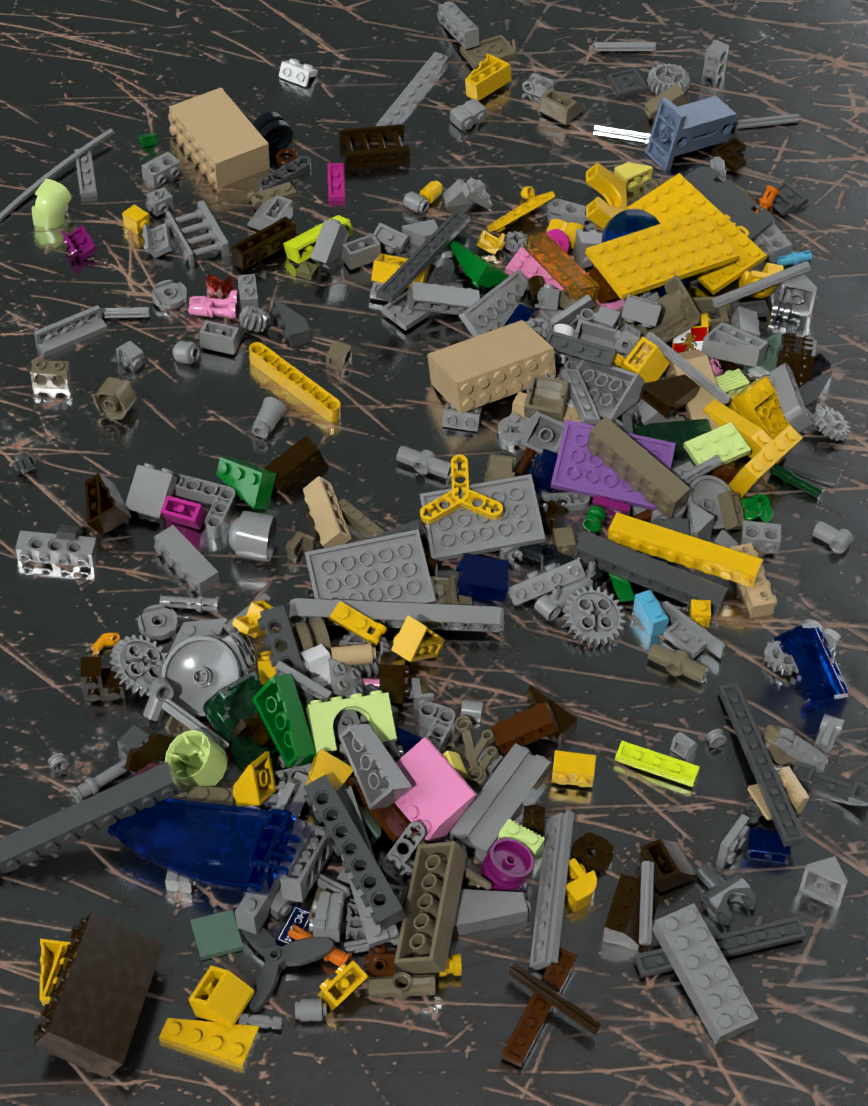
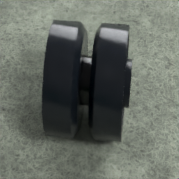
M277 112L264 113L252 124L268 142L269 155H275L279 150L286 149L293 139L292 129Z

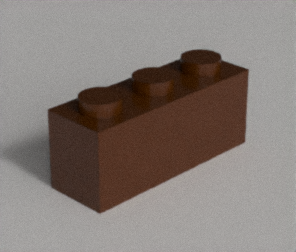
M547 702L536 704L533 708L524 712H518L515 716L506 720H500L491 726L492 732L495 735L496 746L504 755L511 750L515 743L525 746L559 731L553 710Z

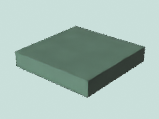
M233 909L190 920L201 961L243 950Z

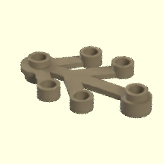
M460 716L455 721V727L462 733L466 752L456 748L451 743L446 744L443 751L445 753L447 750L453 749L452 752L458 753L462 760L469 762L470 768L465 767L467 772L466 779L471 786H480L487 778L485 770L491 761L499 757V751L496 747L490 746L486 749V755L479 765L477 760L486 745L495 740V735L489 729L484 730L481 734V739L474 748L471 736L473 724L469 717Z

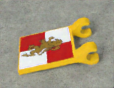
M708 313L701 314V326H693L673 338L672 349L675 352L681 353L697 349L702 351L703 339L709 333L711 323Z

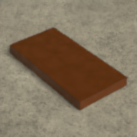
M356 776L349 777L346 781L348 786L352 787L355 795L393 842L397 841L411 823L395 803L386 808L369 809ZM410 828V830H411L412 832H413V831L418 832V830H417L416 828H415V829H411V828Z

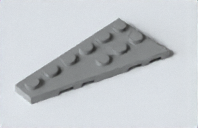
M520 269L513 272L458 315L473 337L509 325L513 312L519 305V299L523 296L528 286V280Z

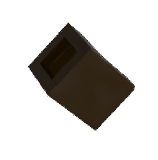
M550 500L547 512L541 516L543 529L552 534L553 529L559 528L564 523L565 508Z

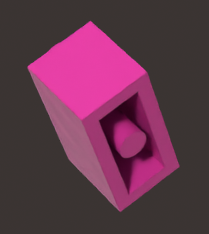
M168 495L160 511L166 521L201 530L207 515L206 510L201 504Z

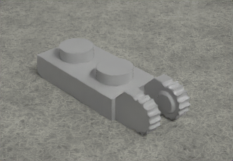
M781 728L779 735L783 738H778L776 745L795 760L816 767L817 773L824 772L828 755L795 735L792 730Z

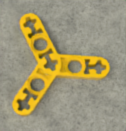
M461 454L455 455L451 459L452 490L423 506L420 510V518L424 524H433L461 507L491 520H499L503 516V505L500 502L469 489L468 460ZM458 462H462V471H458ZM458 477H464L466 479L463 483H457L455 481ZM459 490L463 491L462 499H459ZM481 500L483 504L480 507H475L473 502ZM447 502L450 506L447 509H442L440 504ZM495 508L498 509V511H495L494 513L491 512V510H495Z

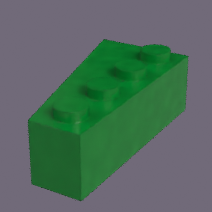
M292 673L275 675L258 691L252 700L286 767L306 765L316 755V750Z

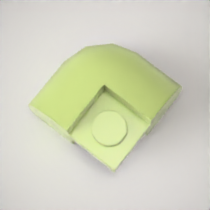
M46 178L35 193L37 199L35 206H32L33 223L42 228H56L66 222L65 214L68 211V203L72 197L67 188L61 183Z

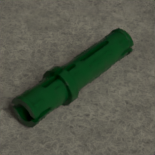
M777 463L773 466L774 469H770V474L782 479L786 484L789 483L817 500L820 499V494L824 492L823 488L810 483L794 474V471H788Z

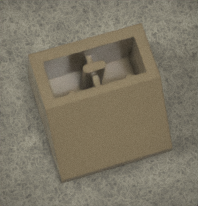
M549 89L541 96L540 112L565 125L585 109L584 105L553 89Z

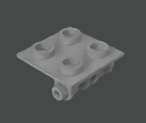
M328 659L331 683L324 688L332 692L331 696H342V699H348L350 695L362 693V696H364L360 669Z

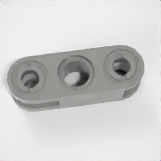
M558 198L548 201L546 217L549 221L551 219H560L567 223H579L584 226V231H590L595 227V223L586 217V206Z

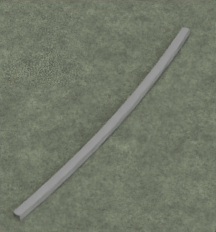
M112 129L105 131L46 173L0 213V222L34 193L46 178L51 179L87 151L113 135L114 131Z

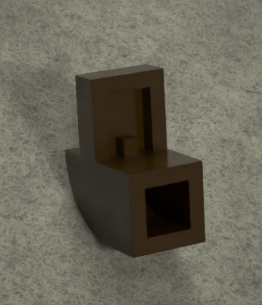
M258 711L250 718L241 719L238 722L239 724L233 729L235 737L252 736L257 750H270L276 747Z

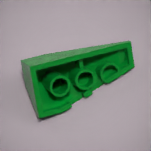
M452 240L449 243L464 272L472 279L471 283L480 288L482 285L490 288L509 276L459 242Z

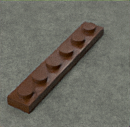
M559 947L558 962H551L541 981L560 994L578 960V955ZM534 992L501 1054L502 1059L522 1067L553 1005Z

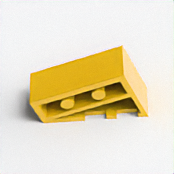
M408 615L400 632L393 640L394 645L391 650L409 662L434 658L438 656L445 639Z

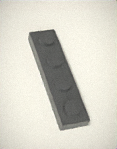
M551 330L546 339L555 352L612 368L617 354L616 349Z

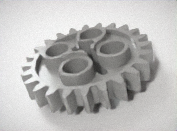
M592 586L588 590L582 587L580 591L575 590L574 594H570L568 600L564 603L565 607L562 612L565 614L562 619L567 620L564 627H570L568 634L575 633L574 640L578 637L581 638L580 644L587 641L588 647H590L592 642L595 647H598L601 642L603 646H606L608 642L611 644L614 638L617 639L620 635L619 633L624 629L622 626L626 622L623 620L625 613H621L624 607L617 606L620 600H613L614 594L608 596L607 589L602 593L600 592V587H597L596 591L593 590Z
M132 635L130 638L126 636L123 640L121 639L112 649L113 652L110 654L112 659L109 663L114 665L111 671L117 672L114 678L121 679L120 685L125 683L126 690L132 688L133 694L139 691L140 696L146 693L149 697L152 692L151 684L155 679L161 678L162 668L166 660L165 657L168 654L161 652L162 646L156 647V641L150 643L149 637L143 640L142 635L138 638Z

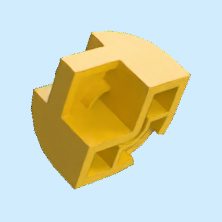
M767 263L762 272L744 271L739 280V288L784 270L783 265ZM780 283L746 297L768 298L778 289Z

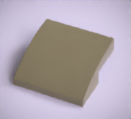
M450 574L449 578L430 576L436 603L433 604L472 605L469 576Z

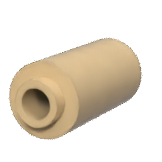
M371 644L331 647V659L349 666L373 664V660L376 659V649L371 647Z

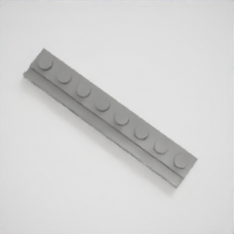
M349 786L346 790L336 791L375 859L352 787ZM347 833L341 834L339 838L346 836ZM356 850L350 851L349 854L355 853ZM366 866L361 867L358 871H363ZM349 872L347 874L348 881L369 947L372 948L374 945L391 941L395 937L399 938L400 935L396 924L386 930L382 928L381 924H375L370 915L373 910L371 906L366 908L360 897L363 895L361 889L356 890L350 880L354 876L352 872ZM376 883L370 884L368 889L373 888ZM380 901L377 906L383 905L386 901Z
M569 809L566 810V813L563 814L561 812L548 818L546 821L529 968L534 971L550 966L551 962H558L574 813Z

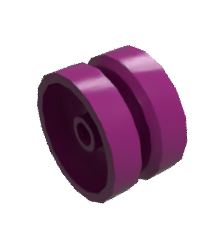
M501 838L493 843L484 858L480 869L481 876L492 883L491 889L495 891L517 892L521 889L534 868L532 852L518 840Z

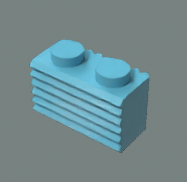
M647 590L636 594L633 611L637 614L649 637L663 634L668 629L669 618L653 592Z

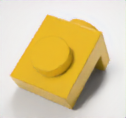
M483 230L480 233L477 246L494 255L504 247L505 241L503 240L505 234L502 233L497 238Z

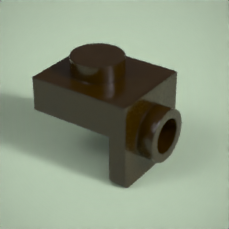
M536 804L524 806L523 827L533 831V833L537 832V835L543 837L545 807Z

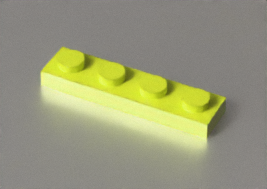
M621 741L615 756V761L691 787L695 783L700 766L625 741Z

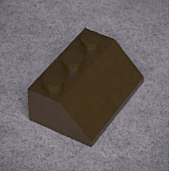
M621 873L604 926L602 940L644 952L646 946L639 944L641 879ZM654 890L652 924L660 900V895Z

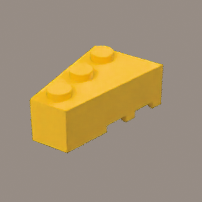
M488 53L486 59L479 63V67L474 69L465 79L466 95L479 101L512 81L510 64Z
M40 939L41 975L39 1000L43 1007L49 1003L50 997H48V992L57 981L58 977H55V973L59 965L63 964L65 958L62 957L65 947L68 944L70 945V942Z

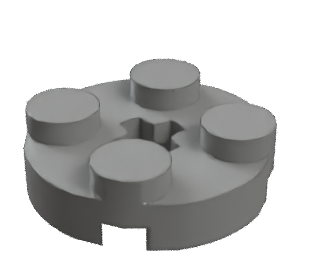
M164 280L157 283L155 289L152 290V300L162 311H169L170 309L184 306L187 302V289L181 282L177 284L173 283V280Z
M512 413L509 417L502 419L498 424L497 430L500 442L508 447H514V445L523 447L521 439L524 423L528 419L516 413Z
M151 605L143 610L144 613L138 617L139 631L145 636V639L149 637L150 642L164 640L176 634L178 627L177 615L173 609L170 610L165 605ZM156 620H159V622H162V623L159 624V625H155V621H156Z

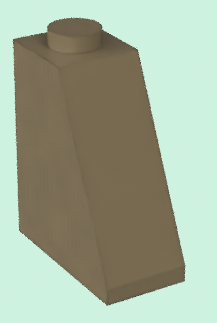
M677 83L644 104L646 108L644 112L649 120L652 118L655 121L661 98H668L677 107L689 104L685 93Z

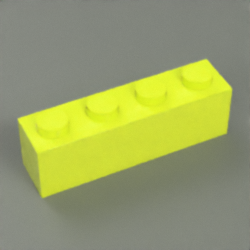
M340 215L331 218L340 221L342 225L346 226L345 229L349 232L348 238L353 236L349 219ZM323 223L283 243L287 258L298 264L309 259Z

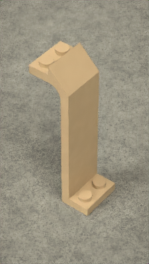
M699 349L678 353L717 385L708 356ZM666 357L670 364L664 371L665 376L686 375L692 379ZM699 384L695 397L685 404L692 428L697 429V432L694 433L695 437L719 428L703 411L714 399L719 400Z

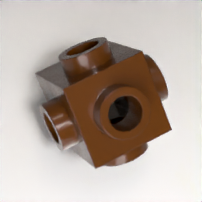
M386 945L369 947V955L364 957V968H369V975H373V977L394 976L396 948H387Z

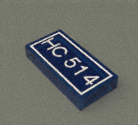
M294 905L276 938V944L284 946L296 941L288 937V932L290 929L293 930L292 926L294 924L307 931L310 925V921H308L310 911Z

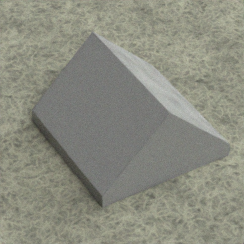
M537 411L524 423L521 444L554 458L561 444L565 423Z
M689 503L687 518L690 536L709 542L714 516L696 504Z
M834 856L807 864L799 890L840 906L848 881Z

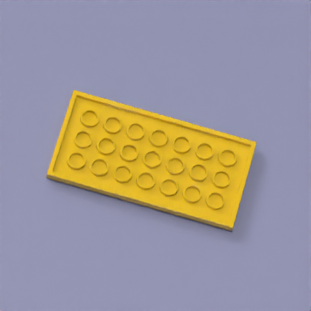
M678 173L628 206L627 212L646 229L702 210L739 255L738 260L693 275L714 295L742 276L744 271H749L766 260L767 255L690 182Z
M702 210L588 247L585 250V254L621 300L625 299L627 294L637 295L664 286L666 281L675 275L681 280L735 262L739 258L737 252Z

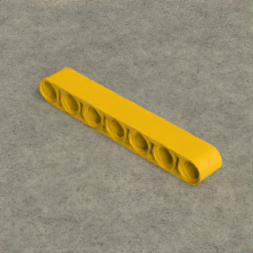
M254 342L249 346V359L253 366L325 420L336 422L340 419L341 403L337 398L264 344Z

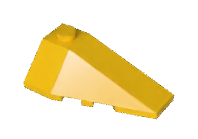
M715 399L703 409L719 427L732 422L750 447L751 452L748 456L751 459L774 439L765 429Z

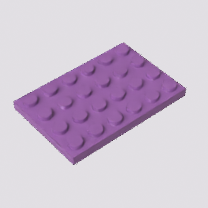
M566 420L550 488L591 497L605 496L613 501H624L628 505L658 510L656 506L649 504L642 494L635 492L628 482L621 480L614 470L607 468L600 458L593 456L587 448L589 434L594 425ZM626 433L670 470L676 443Z

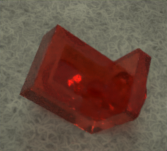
M209 274L206 277V289L209 293L224 299L234 289L233 278L229 276L226 280L222 281Z

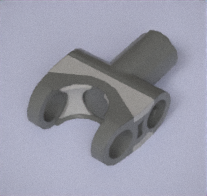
M711 862L705 863L697 870L696 875L709 889L701 895L702 902L711 914L724 925H729L734 921L728 904L738 902L751 910L758 906L753 890L738 873H734L725 879Z

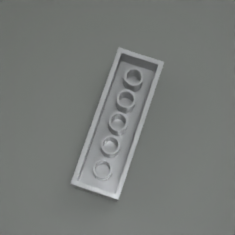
M693 903L657 919L652 931L714 1044L718 1045L754 1028L759 1018L695 904Z

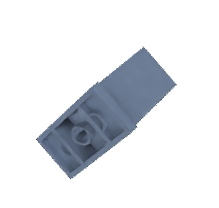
M717 96L678 107L668 98H661L645 153L664 171H669L675 156L728 141L737 114Z

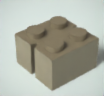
M532 375L524 405V416L530 418L539 411L561 421L568 395V381Z

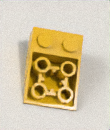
M767 376L753 381L731 399L739 413L741 412L748 420L765 429L773 438H776L791 425L783 414L776 391Z

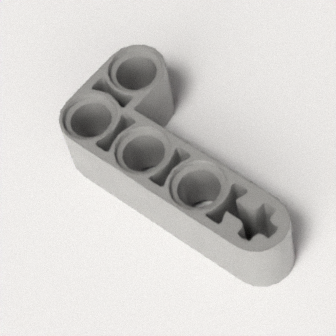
M783 363L769 373L786 420L799 433L813 426L816 422L813 421L812 413L804 406L794 374L789 365Z
M425 701L419 705L418 722L421 726L429 729L426 737L443 754V748L448 743L455 729V712L448 707Z

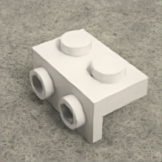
M290 59L282 61L279 77L306 87L309 78L316 77L318 70L313 69L312 65H303L299 63V60Z

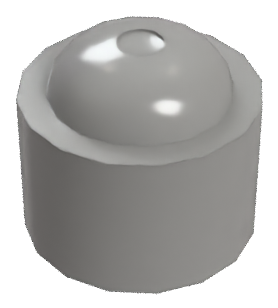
M243 511L241 516L232 522L229 530V544L235 551L237 558L270 562L276 539V515Z

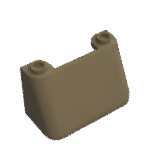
M675 275L665 283L664 288L667 294L656 300V302L662 303L656 327H644L637 321L629 323L624 321V318H622L623 325L627 323L641 331L640 336L645 337L648 332H652L666 343L698 324L701 315L681 280ZM623 306L617 309L616 311L621 312L622 314Z

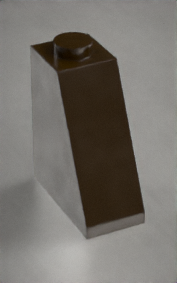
M686 375L652 381L642 385L639 397L662 416L668 418L695 397L698 384Z

